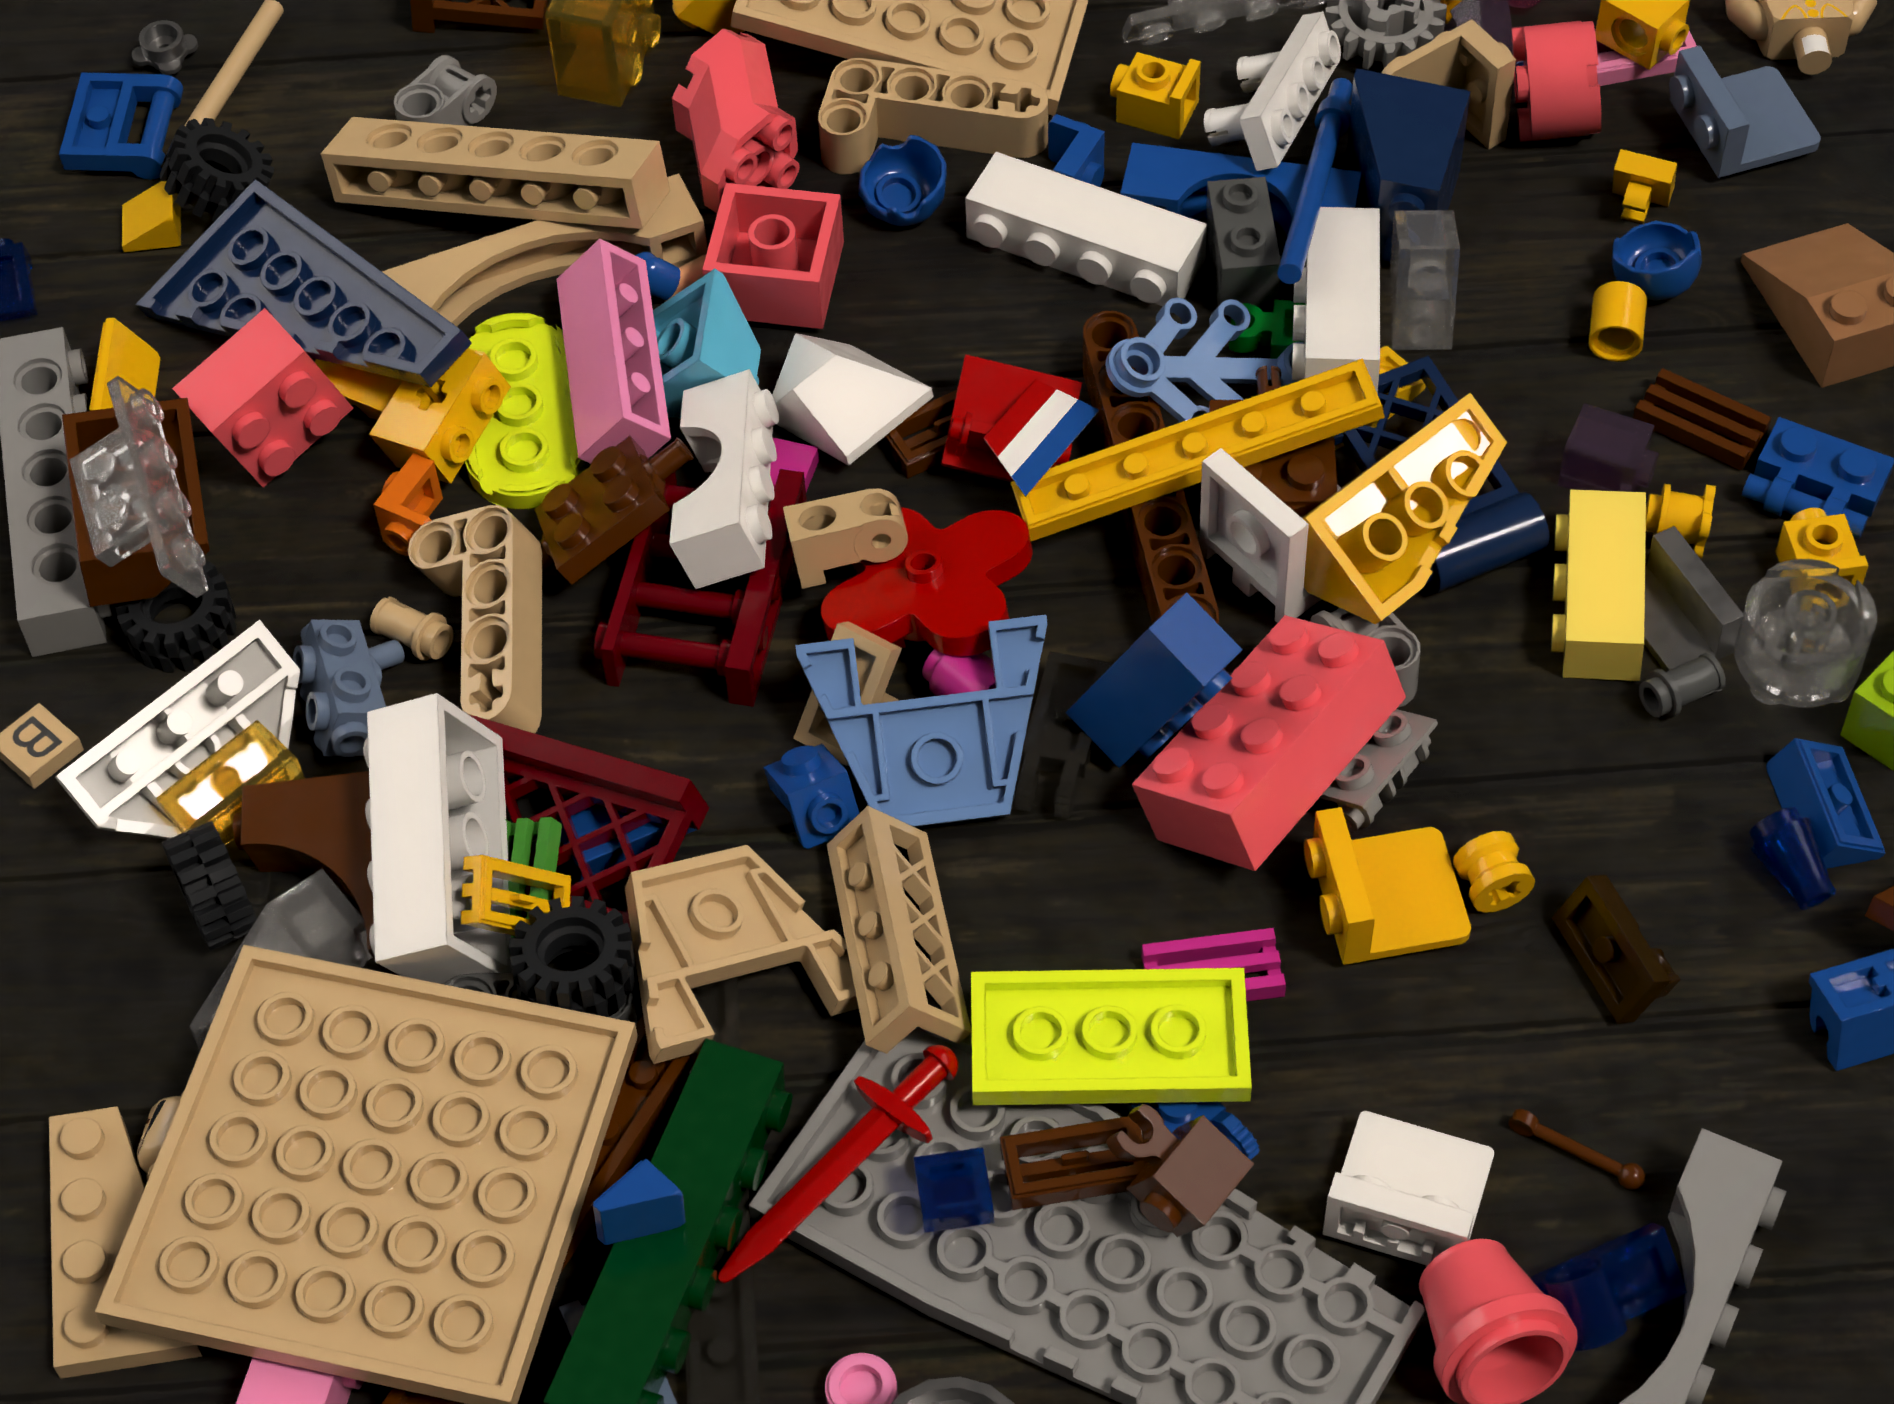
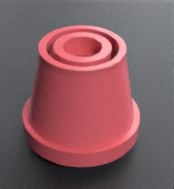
M1473 1239L1461 1242L1440 1253L1424 1269L1419 1281V1290L1423 1297L1436 1347L1433 1360L1434 1371L1444 1392L1452 1401L1458 1404H1521L1545 1391L1560 1377L1577 1345L1578 1335L1576 1326L1564 1305L1556 1298L1544 1294L1501 1243L1491 1239Z

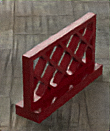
M470 715L503 738L505 800L513 823H516L517 818H522L515 799L538 788L551 792L555 806L529 819L539 822L540 817H552L558 822L562 821L569 843L559 847L557 866L571 860V855H575L584 880L571 886L570 907L572 896L587 897L590 895L592 902L584 900L585 908H590L594 899L603 901L599 890L630 876L631 872L673 862L688 828L699 830L710 808L693 782L688 778ZM507 778L512 779V780H516V781L513 782V783H511V784H509ZM562 795H566L572 798L564 801ZM595 804L606 807L611 823L579 838L571 816ZM618 811L628 815L620 818ZM651 821L666 825L658 845L637 855L634 854L626 833ZM618 837L626 860L593 875L583 851ZM531 845L529 866L533 867L535 851L533 845ZM526 885L525 895H530L531 886ZM554 891L552 893L551 900L554 899ZM606 907L607 913H609L612 908ZM628 909L626 913L619 911L622 914L623 924L628 923L630 928Z

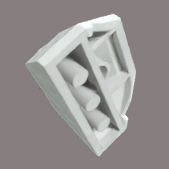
M258 620L60 772L55 778L97 829L168 840L212 821L242 797V786L259 784L286 763L300 669L261 620Z

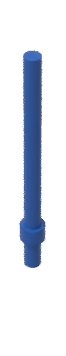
M1345 78L1333 80L1327 98L1321 101L1317 110L1315 126L1318 131L1277 272L1279 279L1286 284H1295L1301 279L1339 138L1346 133L1349 127L1351 111L1349 102L1353 86Z

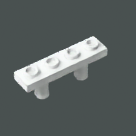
M1323 11L1302 15L1281 51L1251 57L1243 56L1238 59L1236 68L1238 80L1249 78L1240 84L1243 92L1251 93L1254 90L1257 91L1249 103L1206 110L1204 114L1205 132L1216 131V133H1211L1208 136L1211 145L1217 146L1226 142L1246 139L1256 171L1277 168L1341 58L1338 36L1333 30L1329 31Z

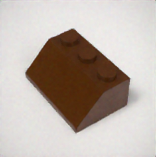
M188 398L62 415L78 557L89 605L94 607L154 598L210 551Z

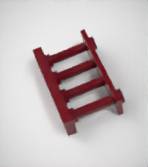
M779 470L774 488L775 497L768 503L772 539L766 541L765 568L746 573V576L749 577L746 590L737 589L735 595L651 583L658 558L679 561L669 545L670 534L665 533L673 504L697 489L677 486L674 472L665 479L666 483L663 494L670 510L634 537L609 622H600L597 628L594 643L595 658L602 659L607 685L615 687L620 686L628 657L717 670L718 677L726 678L729 703L754 707L794 561L783 507L807 502L804 472ZM643 607L730 619L732 626H735L732 640L723 639L721 645L636 633Z

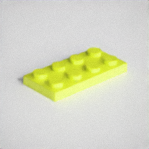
M1244 968L971 972L973 1105L1247 1102L1251 1100L1252 1084Z

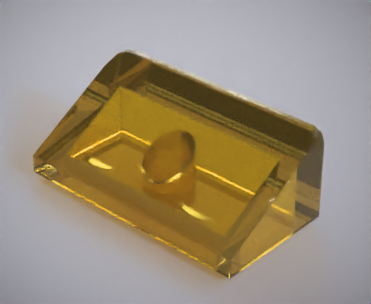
M256 720L155 799L182 833L212 821L220 834L222 842L226 846L234 839V813L242 811V786L305 779L297 757L266 727Z

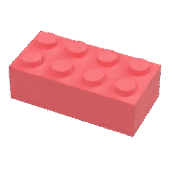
M1284 615L1246 659L1230 675L1232 679L1194 714L1189 722L1132 783V787L1157 840L1256 871L1333 783L1336 777L1352 761L1353 757L1372 738L1373 734L1385 723L1393 711L1405 700V692L1384 640Z

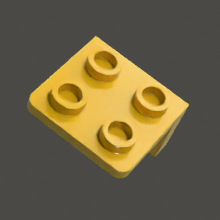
M1342 807L1316 811L1313 838L1304 840L1305 861L1310 877L1312 879L1318 878L1323 894L1320 896V911L1323 925L1328 935H1335L1343 965L1460 945L1469 939L1471 924L1443 835L1438 829L1424 827L1351 840Z

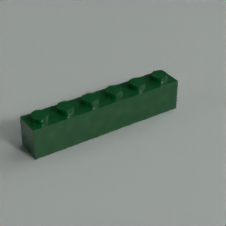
M707 1038L705 1039L651 1160V1163L681 1190L684 1199L686 1222L681 1227L614 1243L543 1401L544 1404L664 1403V1396L658 1394L667 1373L677 1374L685 1361L691 1339V1333L685 1330L694 1309L704 1312L711 1300L717 1280V1271L712 1269L718 1253L721 1248L728 1251L731 1250L737 1239L743 1217V1211L738 1209L744 1192L746 1189L755 1191L762 1180L768 1159V1151L763 1148L771 1130L780 1133L789 1116L793 1094L785 1091L784 1062Z

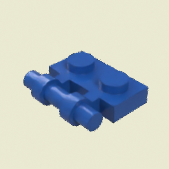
M1778 417L1757 460L1754 474L1750 473L1741 496L1764 504L1763 511L1779 517L1782 516L1783 512L1795 515L1807 508L1823 509L1827 516L1845 514L1853 537L1860 539L1868 517H1871L1891 475L1894 458Z

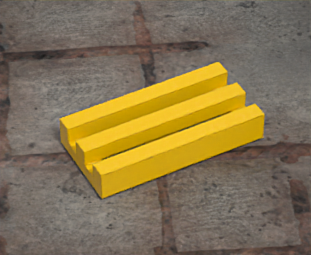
M485 855L464 857L463 870L473 873V883L462 884V897L472 899V909L461 911V925L515 936L514 928L521 920L530 925V920L491 911V904L529 912L538 906L544 914L550 912L549 900L492 887V877L554 891V899L560 898L562 908L570 907L571 876Z

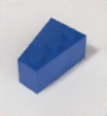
M1185 593L1065 713L1118 768L1137 751L1147 760L1232 679L1224 667L1243 649L1188 593Z

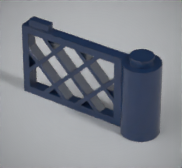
M1428 355L1380 374L1378 397L1381 401L1385 418L1378 421L1376 428L1363 425L1335 435V445L1343 443L1363 473L1377 462L1374 456L1378 446L1393 450L1408 439L1407 437L1384 431L1390 413L1424 422V427L1458 402V399ZM1420 379L1423 380L1433 396L1430 407L1396 398L1400 387ZM1365 442L1370 443L1369 448L1367 447ZM1498 459L1487 477L1494 490L1481 496H1476L1469 501L1455 525L1458 529L1449 544L1441 549L1430 568L1433 572L1425 587L1432 593H1439L1544 550L1549 544L1548 525L1539 504L1532 495L1527 492L1518 491Z

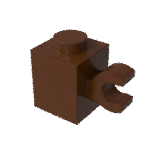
M1145 1104L1132 1109L1128 1114L1130 1119L1142 1130L1143 1139L1141 1144L1133 1142L1122 1130L1111 1135L1106 1141L1110 1151L1117 1158L1125 1162H1148L1126 1189L1141 1202L1139 1205L1140 1210L1150 1223L1162 1231L1172 1232L1176 1237L1205 1226L1254 1165L1204 1115L1177 1127L1171 1133L1165 1126L1160 1114Z

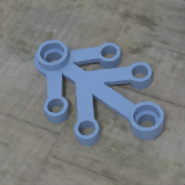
M1176 297L1168 300L1156 315V325L1145 338L1134 337L1118 342L1110 350L1106 358L1108 377L1117 389L1133 397L1150 396L1175 417L1179 423L1209 412V408L1202 405L1196 406L1171 382H1186L1209 401L1244 400L1226 383L1257 384L1255 373L1262 366H1267L1268 384H1270L1271 366L1281 369V387L1300 381L1292 380L1293 343L1277 359L1216 357L1228 341L1237 339L1250 324L1251 317L1248 309L1241 302L1233 299L1223 301L1214 310L1209 318V328L1186 356H1164L1163 354L1173 339L1183 338L1197 321V313L1193 305L1183 298ZM1170 313L1179 316L1183 324L1174 321ZM1224 315L1230 316L1235 321L1236 326L1228 323Z

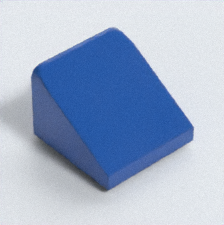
M647 1159L637 1163L593 1202L597 1237L604 1245L681 1227L686 1222L684 1199L681 1190Z

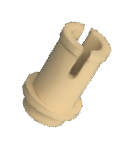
M390 596L381 599L377 603L370 618V628L373 633L379 636L383 635L391 640H397L400 644L411 648L412 654L419 660L440 659L447 653L452 644L453 628L447 624L446 618L443 615L435 612L426 615L400 603L397 599Z

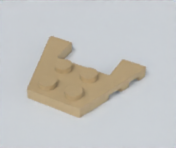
M748 845L631 872L625 886V894L649 1056L653 1064L700 1052L706 1038L713 1040L715 1033L691 990L699 986L799 961L830 1016L859 1009L845 939L834 929L824 931L802 910L806 901Z

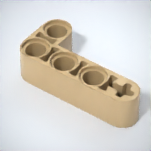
M867 58L844 60L833 70L819 110L818 124L821 160L824 166L831 172L854 174L860 172L864 164L870 160L878 137L906 141L909 135L920 136L930 143L941 147L989 154L999 152L1016 158L1036 156L1045 150L1048 144V95L1041 86L1028 81Z
M488 505L434 519L423 524L410 539L408 547L409 559L445 594L453 597L462 596L460 696L462 710L470 715L536 733L542 717V549L540 542L507 508L500 505Z

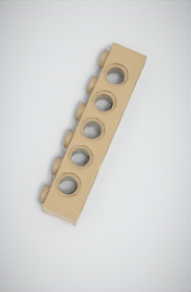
M351 117L321 153L334 201L340 203L643 229L670 192L660 141Z

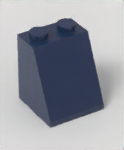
M1357 68L1353 80L1346 159L1350 171L1361 172L1359 208H1380V261L1429 271L1460 173L1471 91Z

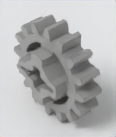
M1327 0L1325 18L1329 31L1333 30L1337 34L1340 46H1343V59L1347 61L1358 55L1363 57L1362 68L1369 69L1374 61L1382 62L1385 68L1396 57L1411 53L1444 32L1447 4L1440 3V0Z

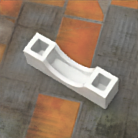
M750 369L683 391L680 429L705 472H713L701 486L674 503L672 508L669 545L695 589L765 568L766 541L772 539L768 503L775 497L770 469L771 463L777 459L772 434L773 425L779 422V414L772 394L768 389L760 390Z

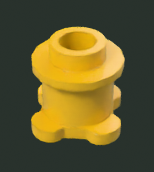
M1664 484L1661 495L1649 494L1646 505V531L1654 532L1653 535L1675 526L1687 543L1693 544V550L1702 559L1712 522L1716 486L1706 484L1703 496L1671 491V485Z

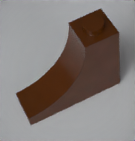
M369 771L242 786V811L235 812L233 816V834L238 849L245 850L260 872H292L308 875L323 880L347 894L359 905L367 934V950L375 960L369 940L370 928L374 924L373 892L367 877L368 865L372 861L371 829L365 814L366 803L370 799ZM377 963L382 972L398 975Z

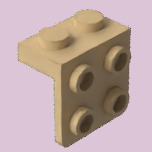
M1473 19L1451 31L1440 33L1431 42L1405 56L1396 57L1383 69V74L1471 91L1466 129L1488 150L1506 140L1516 59L1506 45L1493 39Z

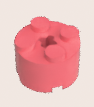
M1571 21L1511 28L1513 57L1516 59V62L1524 61L1523 66H1515L1513 80L1515 103H1527V108L1517 109L1520 142L1589 136V134L1600 133L1601 94L1597 77L1598 53L1593 21Z

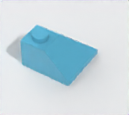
M714 268L653 310L668 418H681L684 390L750 369L759 385L757 373L761 348L723 273Z

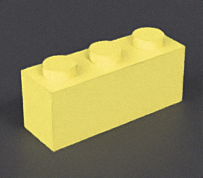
M1570 489L1568 514H1556L1554 551L1566 552V564H1554L1553 601L1565 602L1564 614H1553L1551 652H1563V678L1640 681L1645 619L1646 492Z

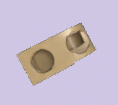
M880 488L866 489L783 507L802 589L826 584L823 570L858 563L860 560L874 563L887 562L900 555L908 544V533L897 497L887 490Z

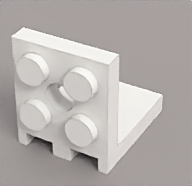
M1222 448L1202 461L1199 545L1203 557L1208 560L1217 553L1232 566V583L1248 597L1260 591L1275 605V621L1277 623L1284 615L1297 618L1322 599L1308 593L1304 588L1309 524L1302 519L1304 516L1300 517Z

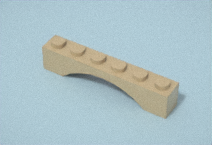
M678 173L668 177L670 192L643 229L536 220L382 272L455 326H458L471 313L499 295L527 283L564 273L599 238L633 255L641 252H650L657 258H661L677 267H681L701 255H706L707 243L704 220Z

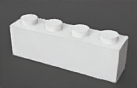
M999 152L994 153L965 198L967 238L978 241L987 247L998 248L1027 258L1038 265L1049 266L1084 278L1092 284L1104 285L1135 296L1147 303L1164 306L1171 298L1178 297L1184 299L1205 264L1206 223Z
M1320 207L1304 265L1306 267L1303 269L1301 279L1294 284L1293 303H1305V305H1294L1292 341H1304V344L1293 343L1292 380H1302L1363 358L1378 394L1380 369V208Z

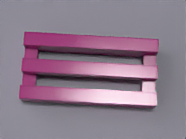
M1274 928L1142 944L1141 957L1144 969L1244 968L1245 973L1265 971L1266 976L1245 978L1246 1002L1285 997L1286 982L1284 973L1281 974V959L1279 950L1276 951Z

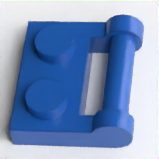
M81 72L59 152L64 170L128 171L143 179L152 180L159 178L162 170L161 165L166 156L163 152V147L172 111L180 105L183 95L182 83L177 78L164 74ZM150 102L141 143H127L137 103Z

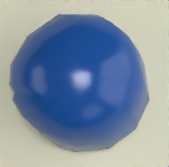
M909 135L904 143L895 146H888L882 143L860 170L859 196L868 212L875 219L900 227L916 225L928 219L942 204L945 194L947 164L936 145L917 135Z
M1657 220L1634 226L1623 237L1616 238L1613 242L1611 263L1617 281L1637 285L1645 292L1647 300L1657 302L1678 297L1691 287L1701 268L1702 257L1698 234L1695 231L1688 232L1678 224Z

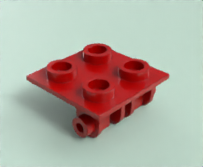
M965 354L941 466L1008 482L1014 481L987 444L984 436L1035 379L1078 400L1082 382ZM1072 443L1051 468L1069 462Z

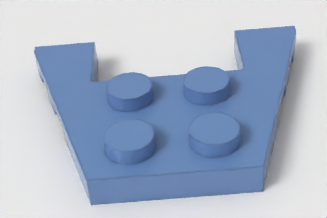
M1046 615L988 622L995 689L867 705L861 703L853 638L795 645L798 661L868 806L915 828L1007 817L1010 815L1047 629Z

